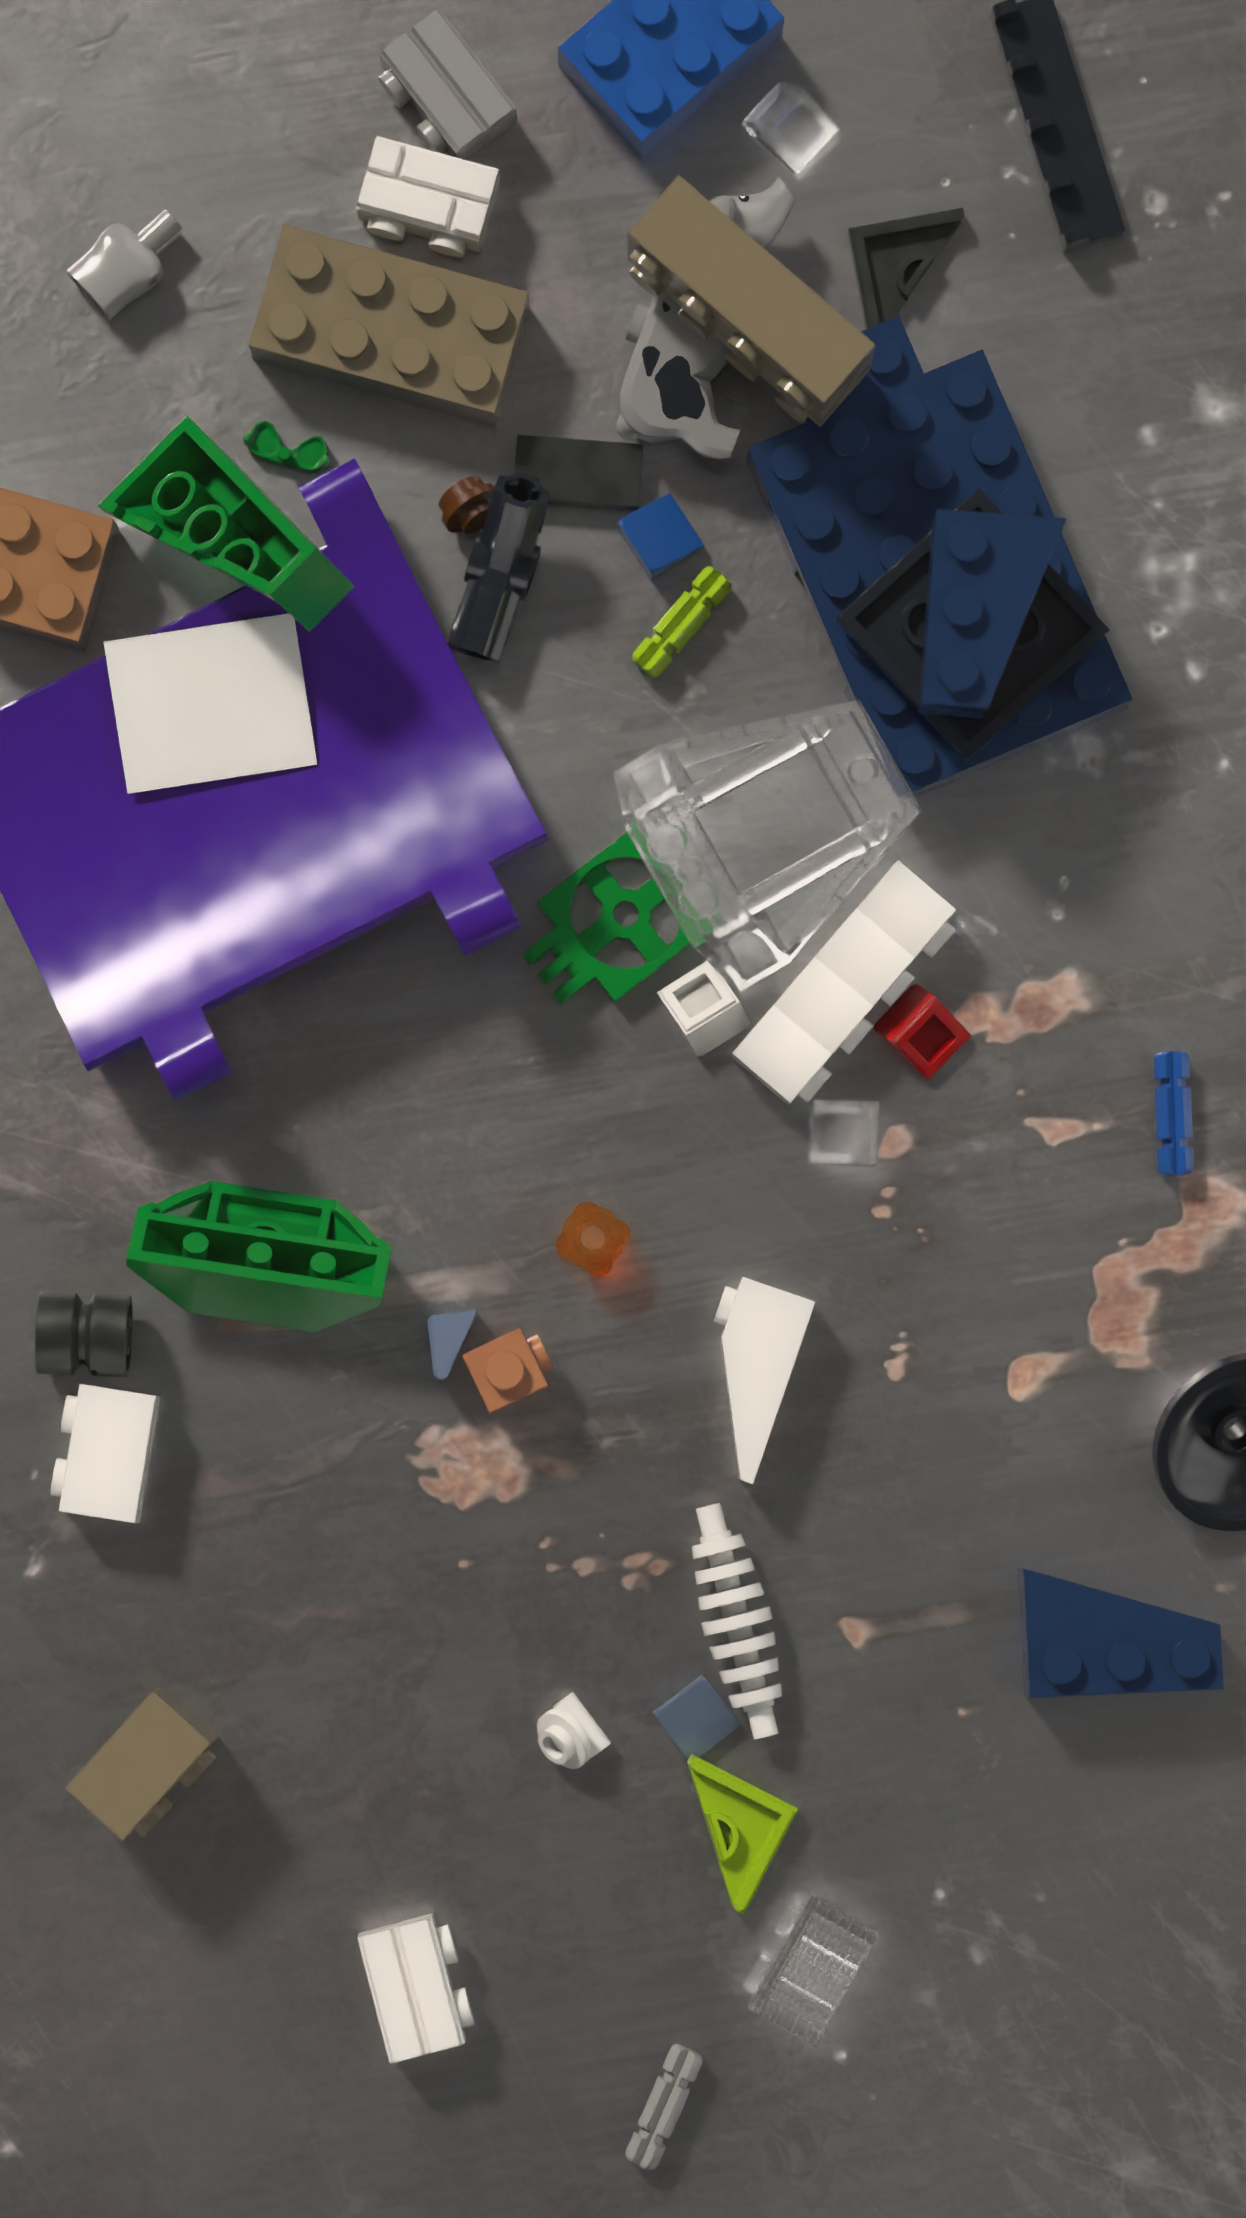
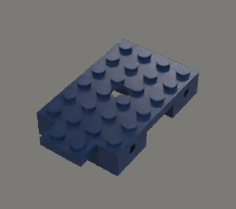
M900 316L860 331L875 344L871 370L821 427L807 417L804 424L749 446L746 456L748 467L795 575L800 574L844 677L846 682L844 692L893 807L1121 712L1133 700L1105 635L972 758L965 762L836 622V618L931 532L932 520L936 509L955 510L978 488L1003 514L1055 518L983 349L924 373ZM1061 533L1049 564L1096 614Z

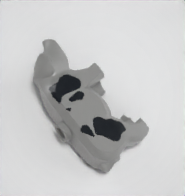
M778 177L770 188L761 193L717 196L710 200V202L764 249H767L782 229L793 207L794 198L782 179ZM664 292L658 298L653 297L650 307L638 303L626 335V340L636 343L620 390V416L617 421V433L625 440L633 441L640 439L649 443L680 439L698 455L706 458L720 460L731 457L751 403L744 401L734 402L722 396L711 387V384L721 375L728 363L725 355L730 349L712 333L707 339H703L688 328L677 315L682 307Z

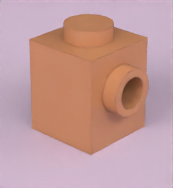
M520 1327L462 1355L490 1414L548 1387L543 1374L554 1369L538 1334L526 1339Z

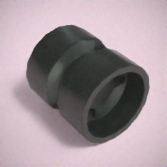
M40 1292L35 1331V1365L37 1374L74 1375L80 1365H87L92 1376L128 1377L133 1335L132 1296L95 1294L88 1304H83L77 1293Z

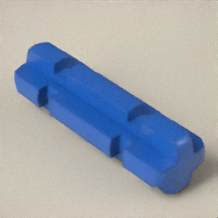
M1183 1051L1160 1052L1154 1058L1155 1080H1160V1088L1155 1089L1157 1140H1162V1148L1157 1149L1158 1171L1164 1176H1184L1192 1173L1194 1169L1193 1148L1188 1147V1139L1193 1138L1191 1087H1186V1079L1190 1078V1057L1188 1053Z

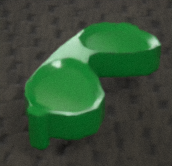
M267 421L255 424L250 433L244 434L243 443L248 448L249 453L257 460L311 475L319 473L330 466L328 446L322 436H312L301 442L294 449L289 450L287 447L282 446L280 437L273 424Z

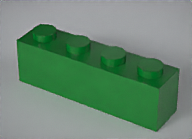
M188 416L98 505L105 513L277 601L309 632L355 587L235 461Z

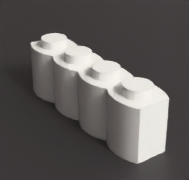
M898 860L734 1050L731 1057L787 1105H790L798 1095L808 1103L832 1076V1073L824 1067L830 1057L839 1047L850 1055L873 1028V1025L865 1019L880 999L891 1007L915 979L906 969L921 951L930 958H933L956 931L947 922L956 909Z

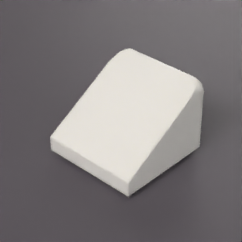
M711 959L657 991L661 1001L698 1057L705 1055L750 1026V1021L740 1001Z

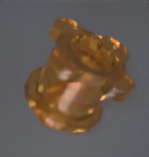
M583 1202L575 1207L574 1212L565 1221L561 1235L556 1239V1250L560 1257L570 1259L575 1265L587 1269L592 1276L602 1277L611 1271L612 1263L621 1254L623 1245L629 1241L630 1229L624 1221L619 1220L610 1210L599 1207L592 1202ZM597 1227L603 1231L605 1242L602 1247L596 1250H589L582 1245L580 1236L586 1228Z

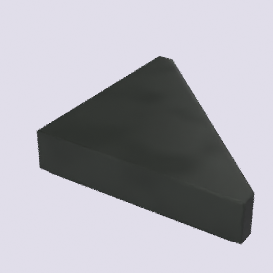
M963 208L848 228V238L866 329L900 314L963 223L965 218Z

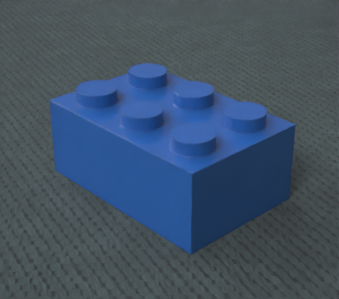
M612 0L558 47V67L639 158L642 159L782 37L784 16L769 0Z

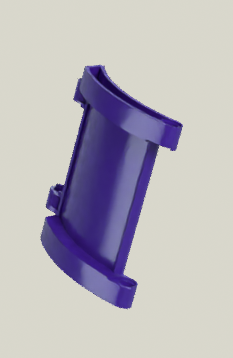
M355 458L298 486L323 537L325 546L319 548L320 551L355 586L310 632L295 619L317 765L128 794L106 655L0 708V891L88 1072L146 1044L174 1101H177L233 1073L210 1029L211 1026L204 1013L432 899H435L440 911L443 913L464 956L522 927L493 868L549 841V837L468 685ZM245 585L147 635L288 614V612L277 601Z

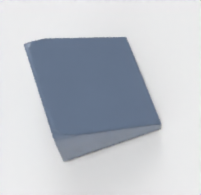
M477 1310L430 1315V1319H427L434 1377H437V1380L449 1379L478 1315Z
M704 1674L700 1675L652 1712L687 1759H689L691 1753L700 1757L742 1725Z

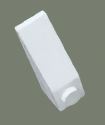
M745 1277L741 1278L738 1289L725 1286L713 1322L725 1326L720 1340L739 1480L753 1484L815 1301Z

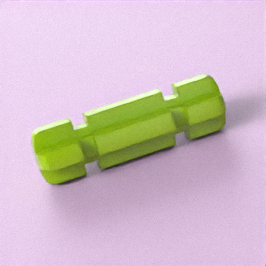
M710 566L705 567L691 583L693 590L690 593L684 591L653 628L655 635L651 639L646 637L633 652L632 660L646 674L654 678L660 676L672 662L670 655L674 651L679 653L711 615L709 609L712 605L718 607L730 593L731 583L718 570Z

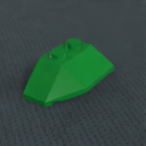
M210 1181L176 1193L157 1204L151 1202L137 1208L126 1257V1266L188 1313L317 1332L381 1306L392 1246L381 1237L376 1238L360 1219L337 1200Z

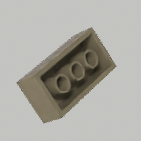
M680 175L676 177L628 231V262L633 265V268L629 271L631 277L652 296L658 298L664 292L682 307L677 315L695 334L703 339H707L712 333L730 349L725 355L727 360L745 377L755 381L760 375L779 391L774 396L775 401L798 422L803 423L809 417L815 424L821 427L871 370L875 344Z
M283 224L249 348L254 361L496 427L530 308L529 292Z

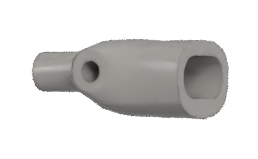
M164 210L138 234L123 224H113L102 232L93 247L66 272L90 302L108 320H111L128 303L146 293L160 281L163 276V265L155 252L182 228L167 210Z

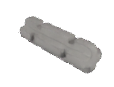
M674 2044L670 2048L662 2066L666 2070L664 2076L658 2075L638 2121L641 2129L639 2133L633 2132L625 2151L626 2159L633 2164L649 2170L657 2168L665 2150V2145L662 2144L664 2138L670 2139L690 2093L687 2085L689 2081H695L703 2063L702 2056L698 2052L678 2044Z

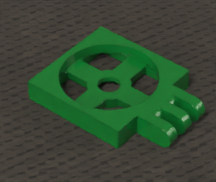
M636 824L537 901V905L555 928L522 953V956L529 965L539 961L549 950L556 957L553 962L537 974L545 985L565 970L572 979L559 986L553 994L560 1005L594 979L599 982L613 1002L616 1003L714 927L715 923ZM616 859H636L649 863L657 874L636 890L622 889L606 869V866ZM585 883L602 904L601 917L578 935L572 928L571 903L576 889ZM674 894L681 905V923L674 941L666 945L650 925L651 911ZM621 902H630L638 909V919L630 926H621L614 919L613 911ZM617 938L630 940L647 962L638 967L620 968L598 961L594 955Z

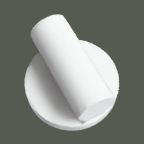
M571 1692L556 1703L553 1709L543 1714L537 1722L538 1742L543 1754L553 1763L566 1768H580L590 1758L611 1744V1741L574 1692Z

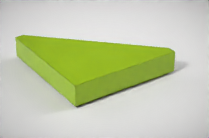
M691 1753L687 1764L731 1906L735 1911L745 1915L798 1808Z

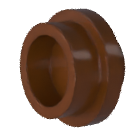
M478 476L464 478L451 486L439 500V508L443 512L442 523L451 533L464 531L466 534L478 532L480 528H484L494 486L492 484H484Z

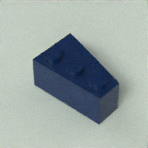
M936 509L931 527L918 713L974 718L984 717L1066 522V518Z
M1018 1567L1024 1695L1027 1697L1040 1698L1224 1689L1220 1624Z

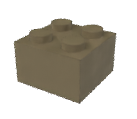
M162 1685L146 1697L68 1783L65 1789L122 1841L133 1833L134 1830L144 1838L174 1806L166 1797L173 1787L180 1782L188 1789L217 1759L218 1756L209 1748L219 1736Z

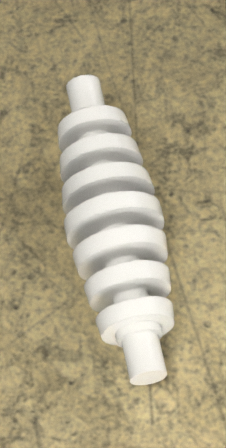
M716 1503L696 1508L702 1537H700L701 1544L692 1546L693 1559L707 1556L710 1565L709 1568L695 1572L696 1585L714 1581L716 1588L715 1593L698 1597L699 1609L706 1610L720 1606L723 1616L701 1623L704 1636L727 1632L729 1642L709 1647L714 1660L733 1656L735 1667L719 1671V1675L723 1684L739 1681L742 1692L729 1695L728 1698L732 1708L742 1707L743 1712H747L753 1738L760 1739L778 1734L772 1705H774L773 1699L782 1696L781 1683L766 1685L764 1677L765 1674L779 1670L778 1657L760 1660L758 1654L759 1649L776 1644L775 1633L771 1631L754 1635L751 1626L773 1619L770 1606L747 1610L746 1599L761 1596L765 1593L760 1582L741 1586L739 1575L754 1571L755 1567L751 1558L735 1561L732 1550L744 1547L746 1544L742 1534L732 1535L731 1530H727L721 1504Z

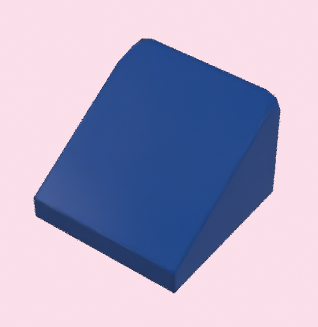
M671 493L617 521V529L650 580L658 577L704 547L701 539Z

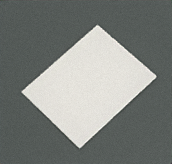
M289 613L104 642L128 794L317 765L295 619Z

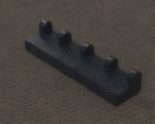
M1005 0L992 6L989 18L1063 254L1124 236L1126 231L1054 1L1025 0L1017 3L1016 0Z

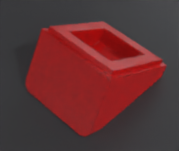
M918 984L910 986L873 1026L875 1032L927 1081L972 1036L932 993Z

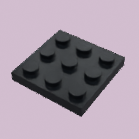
M979 488L955 509L958 511L1003 514ZM931 532L836 618V622L917 710H919ZM1048 563L984 717L922 715L959 756L967 762L1107 635L1110 629Z

